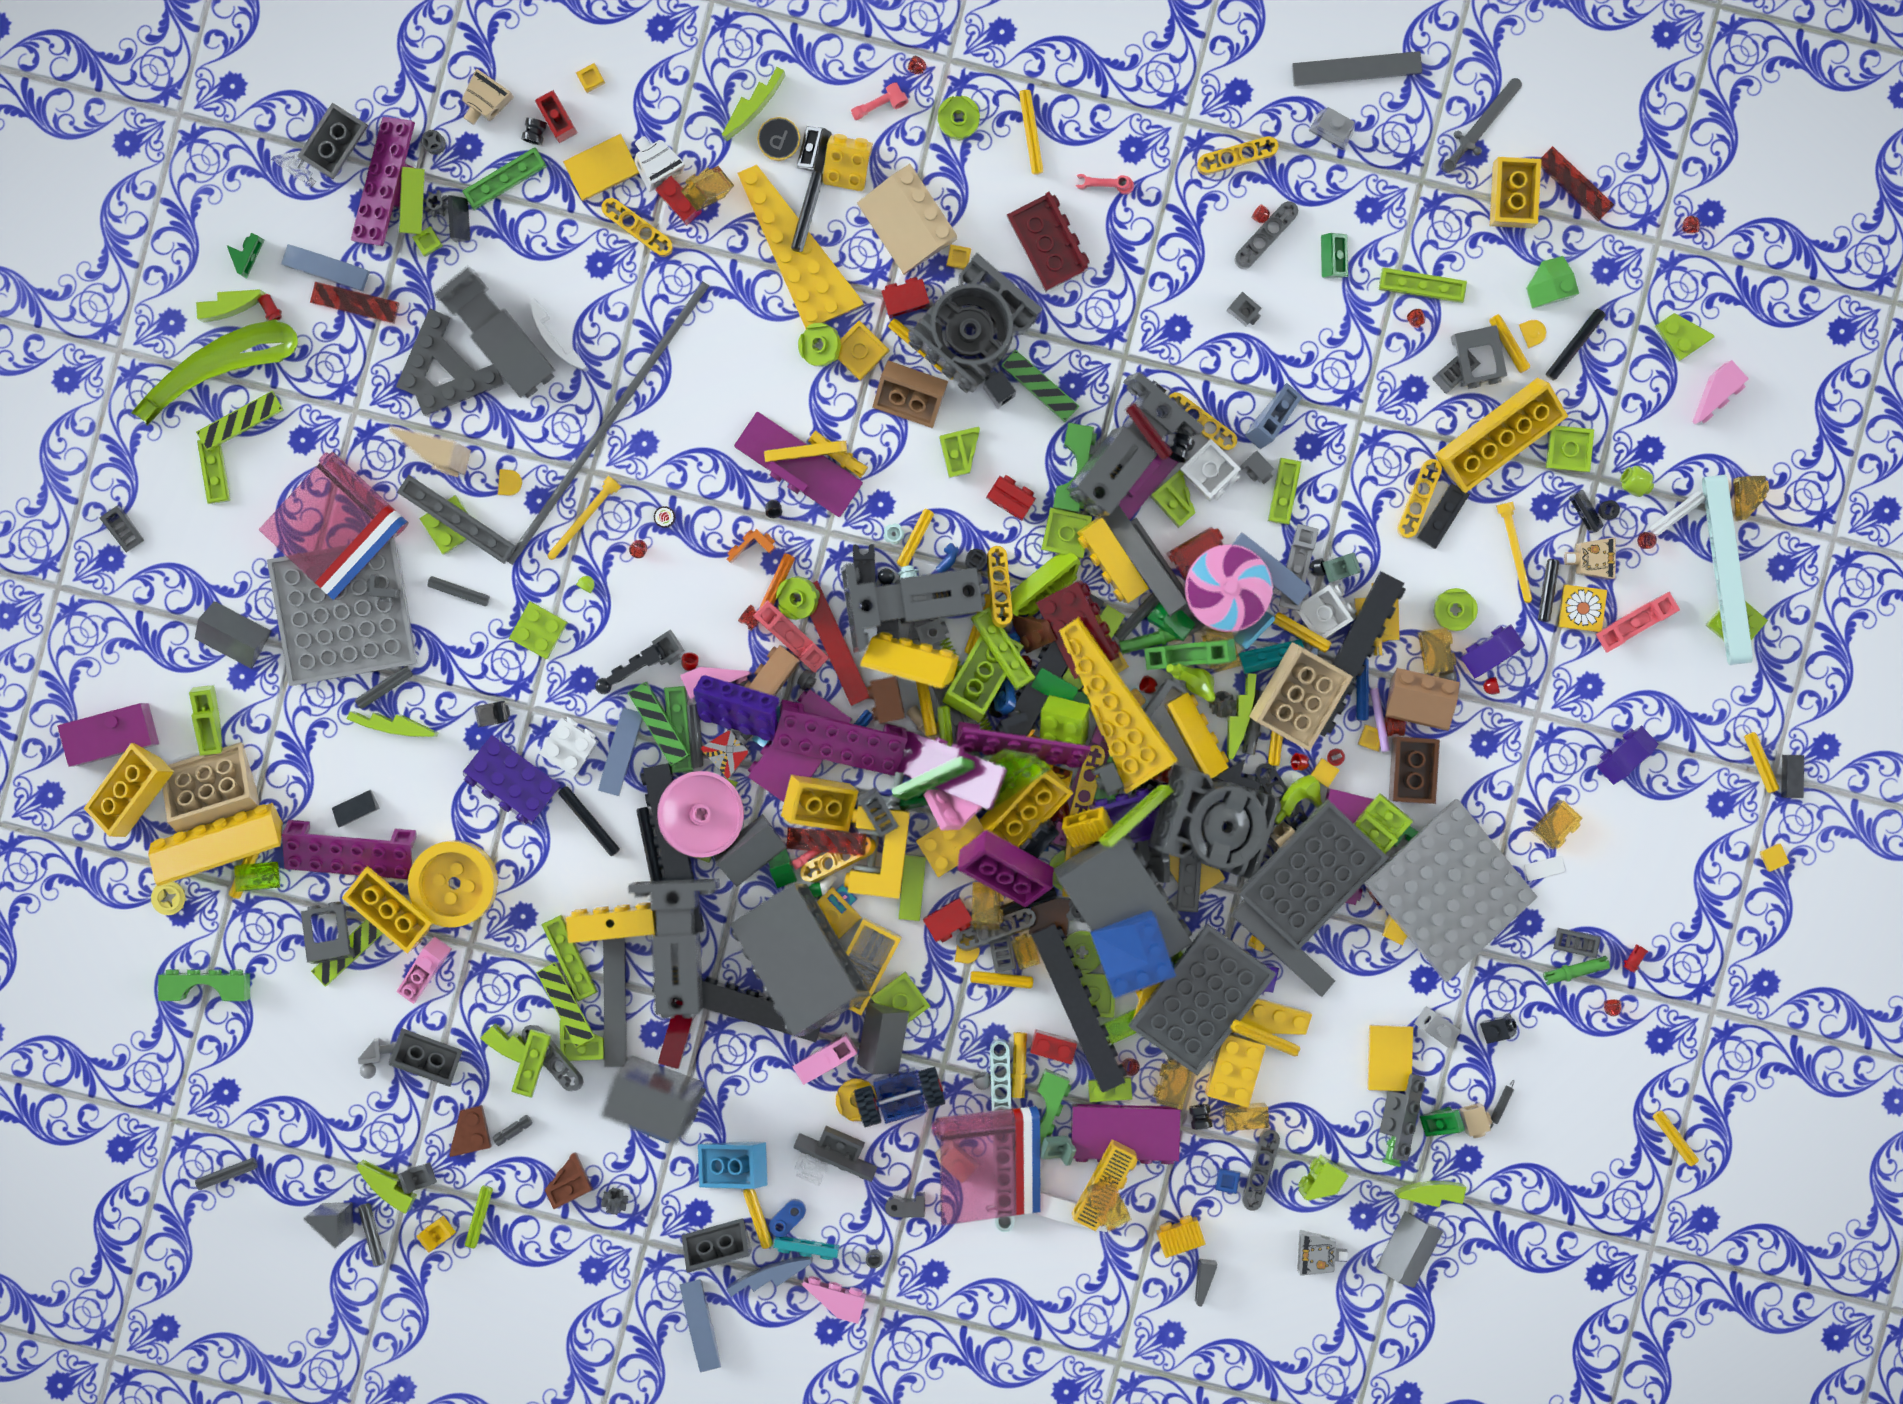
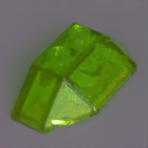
M1003 749L987 760L990 763L1006 768V773L992 808H982L988 812L1049 771L1050 766L1035 755L1017 750Z

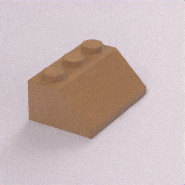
M888 360L881 374L872 408L933 428L948 381Z
M781 645L778 648L774 646L767 655L769 658L767 663L759 665L754 672L756 677L753 682L748 681L744 687L773 696L777 695L801 662L799 658Z
M1397 668L1390 679L1385 717L1448 731L1458 701L1460 682Z

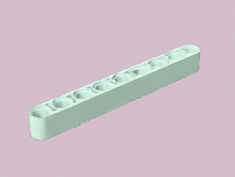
M1725 474L1703 477L1702 489L1703 495L1706 498L1704 503L1727 662L1729 665L1752 663V646L1728 479Z
M998 1038L990 1044L994 1207L997 1229L1001 1232H1009L1015 1223L1010 1050L1007 1041ZM1002 1044L1006 1050L1003 1054H996L994 1047ZM997 1066H1004L1006 1073L998 1076L994 1070ZM999 1087H1004L1007 1093L1004 1097H998L995 1094V1090ZM1001 1108L1008 1112L1007 1116L1002 1119L995 1115L996 1111ZM1005 1130L1008 1136L1006 1139L1000 1140L996 1137L997 1132ZM1006 1152L1009 1157L1005 1161H1000L997 1158L998 1153ZM999 1174H1008L1009 1180L1004 1183L1000 1182L997 1179ZM1003 1194L1008 1195L1010 1200L1008 1203L1002 1204L998 1201L999 1196ZM1002 1216H1007L1011 1221L1007 1225H1002L999 1223V1219Z

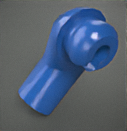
M949 543L944 548V552L948 556L936 566V570L939 573L947 572L956 561L959 549L953 543Z

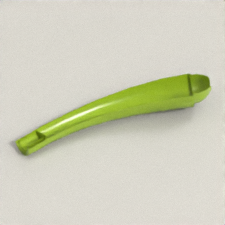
M276 319L250 324L225 334L191 354L149 391L131 413L142 419L146 423L145 425L148 426L172 401L185 391L209 378L240 368L283 361L284 358L289 357L295 352L298 345L297 334L291 326ZM282 343L264 350L241 353L259 344Z

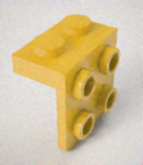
M843 134L831 135L827 143L823 183L825 185L863 191L873 143L868 142L864 138L851 139Z

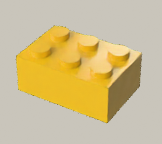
M1498 157L1493 162L1489 226L1533 228L1538 224L1541 159Z
M791 775L781 816L790 824L849 832L859 791L850 783Z
M975 814L960 830H941L937 826L916 839V842L937 877H940L958 866L960 849L984 832V829Z
M1230 1033L1216 1051L1205 1094L1208 1097L1249 1108L1266 1045L1253 1039Z

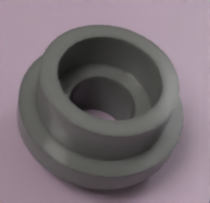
M805 670L800 675L797 681L800 689L804 691L814 686L816 683L815 672Z

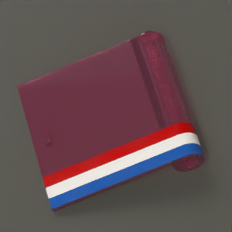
M326 452L318 460L320 463L258 530L331 599L335 600L391 538L401 534L409 523L334 452Z
M1037 1106L937 1117L935 1119V1122L932 1123V1132L940 1140L942 1225L1041 1212L1040 1114Z

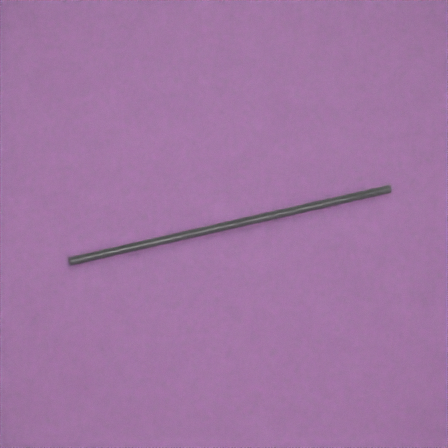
M702 281L519 540L516 549L507 562L512 565L515 563L709 288L708 284Z

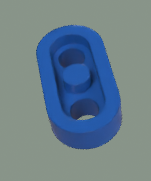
M1005 678L994 697L995 710L1003 715L1011 713L1016 707L1014 686L1007 678Z
M799 1199L788 1201L771 1219L769 1224L770 1232L776 1237L786 1236L805 1216V1204ZM797 1208L799 1213L794 1215L791 1213V1209ZM781 1223L783 1224L784 1228L782 1230H778L776 1228V1224Z

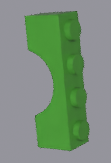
M1068 423L1064 446L1074 454L1077 461V471L1071 481L1056 487L1053 508L1078 513L1079 508H1084V504L1081 501L1080 503L1074 501L1069 496L1070 492L1066 489L1093 455L1089 454L1090 446H1095L1097 433H1093L1094 427Z
M1234 639L1154 646L1144 649L1147 670L1164 669L1169 664L1176 666L1179 663L1185 666L1227 663L1237 660Z
M167 969L166 973L158 975V1001L184 1000L187 998L189 991L197 984H206L216 989L222 1001H246L250 999V973H243L242 969L230 970V973H222L221 969L208 970V973H200V969H189L187 973H179V969Z
M1046 1068L1037 1087V1091L1046 1102V1111L1040 1120V1149L1044 1138L1052 1135L1055 1127L1052 1122L1055 1116L1059 1117L1063 1105L1060 1103L1063 1096H1068L1072 1086L1069 1084V1078ZM1015 1139L1014 1144H1013V1146H1012V1149H1013V1151H1015V1152H1016V1139Z

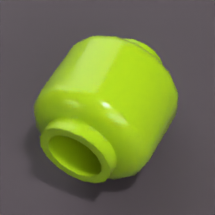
M1640 466L1628 467L1620 478L1623 490L1635 497H1641L1644 494L1648 495L1654 487L1652 473Z

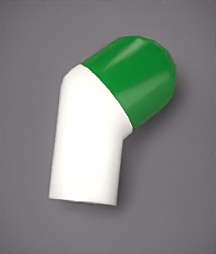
M832 874L820 882L811 884L809 889L814 898L825 895L836 881V877Z

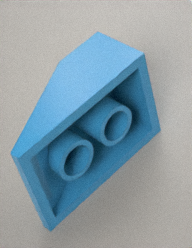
M766 1142L698 1144L699 1187L756 1189L768 1185Z

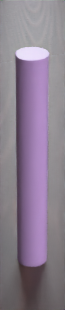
M1378 688L1370 689L1381 751L1389 752L1390 747Z

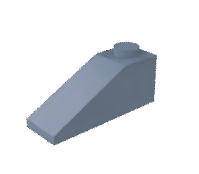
M1286 383L1256 418L1245 434V437L1259 449L1273 442L1303 396Z

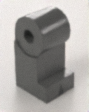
M917 1192L916 1198H901L897 1195L889 1197L885 1205L886 1213L891 1217H925V1192Z

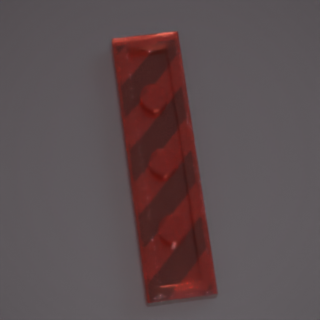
M1553 146L1540 158L1541 168L1597 221H1600L1614 206L1600 190Z
M315 282L310 300L312 304L395 324L400 304L396 301Z
M788 827L786 849L865 855L866 834Z

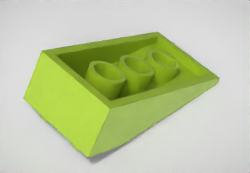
M981 635L942 701L978 723L982 720L1007 676ZM1011 639L1016 649L1020 653L1024 645Z

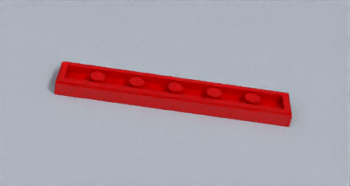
M815 581L813 584L818 589L820 598L818 599V606L815 612L810 617L849 703L853 706L868 699V691L818 581Z

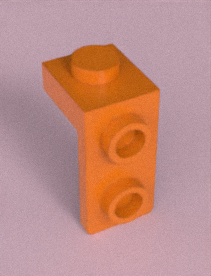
M757 529L754 532L750 530L742 538L744 542L739 547L735 545L727 553L729 555L727 560L732 563L754 540L771 554L776 549L773 545L776 541L767 532L763 535Z

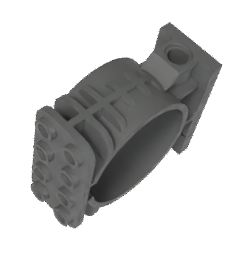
M976 253L972 257L971 262L959 274L958 286L944 293L933 307L926 312L925 316L917 322V325L909 331V345L916 351L921 350L925 353V358L931 364L939 365L942 368L941 372L947 378L951 379L953 377L958 382V387L965 393L969 391L973 393L1007 353L1013 336L1024 335L1032 324L1039 319L1043 308L981 255ZM953 301L954 303H956V304H957L958 306H960V307H961V306H965V305H973V306L980 307V308L984 309L985 311H987V312L992 316L993 320L995 321V324H996V327H997V339H998L1003 345L1001 346L996 340L993 339V336H994V326H993L992 320L990 319V317H989L984 311H982L981 309L975 308V307H964V308L958 309V308H957L955 305H953L951 302ZM1008 304H1010L1016 310L1013 313V315ZM936 317L946 325V339L953 350L964 356L980 354L985 359H964L953 354L944 343L942 326L935 321ZM972 327L976 333L970 336L965 333L964 329Z
M1174 764L1167 784L1172 788L1173 792L1161 803L1148 847L1180 858L1190 855L1204 865L1250 879L1261 868L1262 858L1267 852V843L1274 831V821L1281 809L1279 799L1231 782L1212 781L1207 774ZM1226 821L1227 827L1222 830V825Z

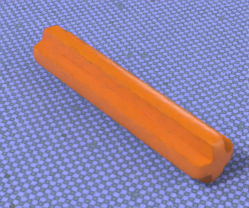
M787 553L783 555L759 609L767 600L774 605L777 589L786 579L795 560L792 555Z

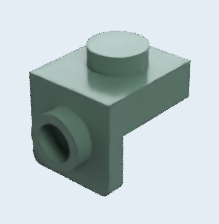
M1354 552L1323 562L1329 583L1361 572Z
M1067 1136L1045 1137L1040 1149V1157L1042 1160L1061 1158L1064 1164L1068 1166L1071 1165L1076 1148Z

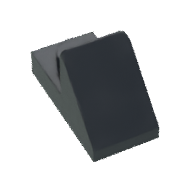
M1244 759L1231 765L1215 777L1259 791L1261 782L1256 781V776L1245 773L1244 777H1241L1245 764Z

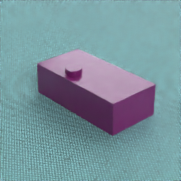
M139 703L57 725L68 767L80 766L121 755L131 743H135L142 748L159 745L149 703Z
M988 830L982 832L959 851L958 871L1024 907H1027L1052 889L1054 867Z

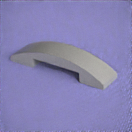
M1298 524L1286 567L1306 583L1319 529ZM1283 593L1280 594V607L1300 611L1302 601L1299 605H1296Z

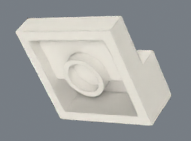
M1212 439L1180 468V471L1209 501L1213 498L1217 501L1225 493L1223 488L1228 483L1232 486L1241 477L1239 475L1241 468Z
M1331 582L1304 600L1300 611L1297 612L1308 629L1323 638H1327L1356 618L1355 613L1357 611L1351 602L1347 603L1342 597L1345 593L1339 584L1334 585Z
M570 717L566 719L560 718L539 754L576 777L599 741L595 739L596 734L586 728L584 731L577 727L578 723Z

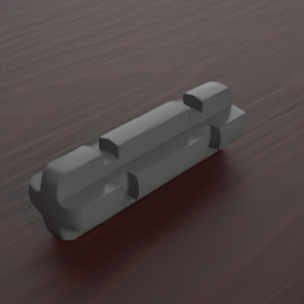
M528 1115L523 1116L519 1119V1122H514L503 1129L502 1133L499 1132L494 1135L493 1141L497 1146L504 1144L506 1140H510L522 1132L523 1128L526 1129L531 1126L532 1120Z

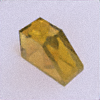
M1765 475L1733 479L1735 521L1746 520L1767 497L1766 493L1769 491V483Z
M1027 933L1014 936L1015 940L1011 941L1019 969L1022 970L1041 964L1032 935L1027 936Z

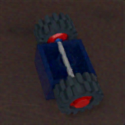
M935 1066L918 1071L922 1086H920L916 1069L913 1067L898 1073L875 1078L873 1084L878 1099H876L871 1085L854 1090L857 1108L864 1128L882 1122L879 1108H881L884 1122L887 1124L927 1112L926 1103L929 1109L946 1104Z

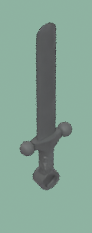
M1513 78L1465 136L1462 135L1461 131L1454 132V138L1459 139L1461 145L1449 159L1443 162L1442 170L1444 172L1451 173L1456 168V163L1467 150H1472L1475 155L1481 154L1482 149L1476 147L1475 143L1522 86L1520 79Z

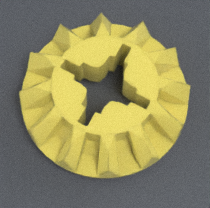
M175 882L156 886L151 894V902L154 909L163 915L176 914L184 908V903L187 900L185 898V890L182 889L179 883ZM167 892L169 895L176 894L172 899V904L169 901L162 902L167 897Z

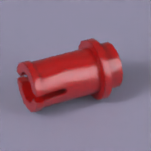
M264 294L258 298L257 301L266 314V320L276 319L278 321L282 318V311L276 307L270 294Z
M1636 944L1629 958L1624 960L1625 964L1623 967L1633 973L1636 970L1639 971V965L1648 951Z

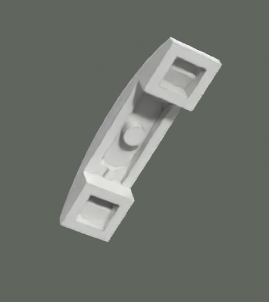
M533 298L531 300V309L534 321L546 343L567 363L579 370L588 371L589 368L574 350L566 354L544 323L550 317L538 301Z
M1040 1191L1041 1212L1035 1214L1090 1229L1074 1221L1071 1213L1077 1202L1051 1196L1050 1193ZM1108 1209L1106 1221L1103 1226L1098 1227L1097 1231H1108L1113 1213L1112 1210Z

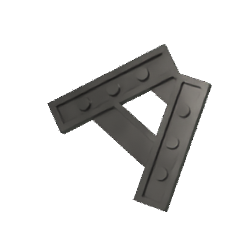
M430 308L396 385L397 388L416 396L424 416L504 385L500 373L493 364L474 371L442 338L451 318ZM433 358L455 380L435 387L426 378Z

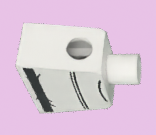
M644 136L635 142L640 152L636 154L634 162L649 192L655 190L669 176L675 178L683 173L685 163L662 140L651 145Z

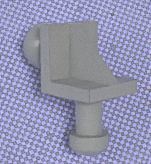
M378 1038L371 1042L358 1058V1065L363 1064L360 1067V1075L363 1078L370 1079L376 1074V1067L372 1063L380 1062V1054L392 1053L396 1041L392 1042V1044L380 1046Z

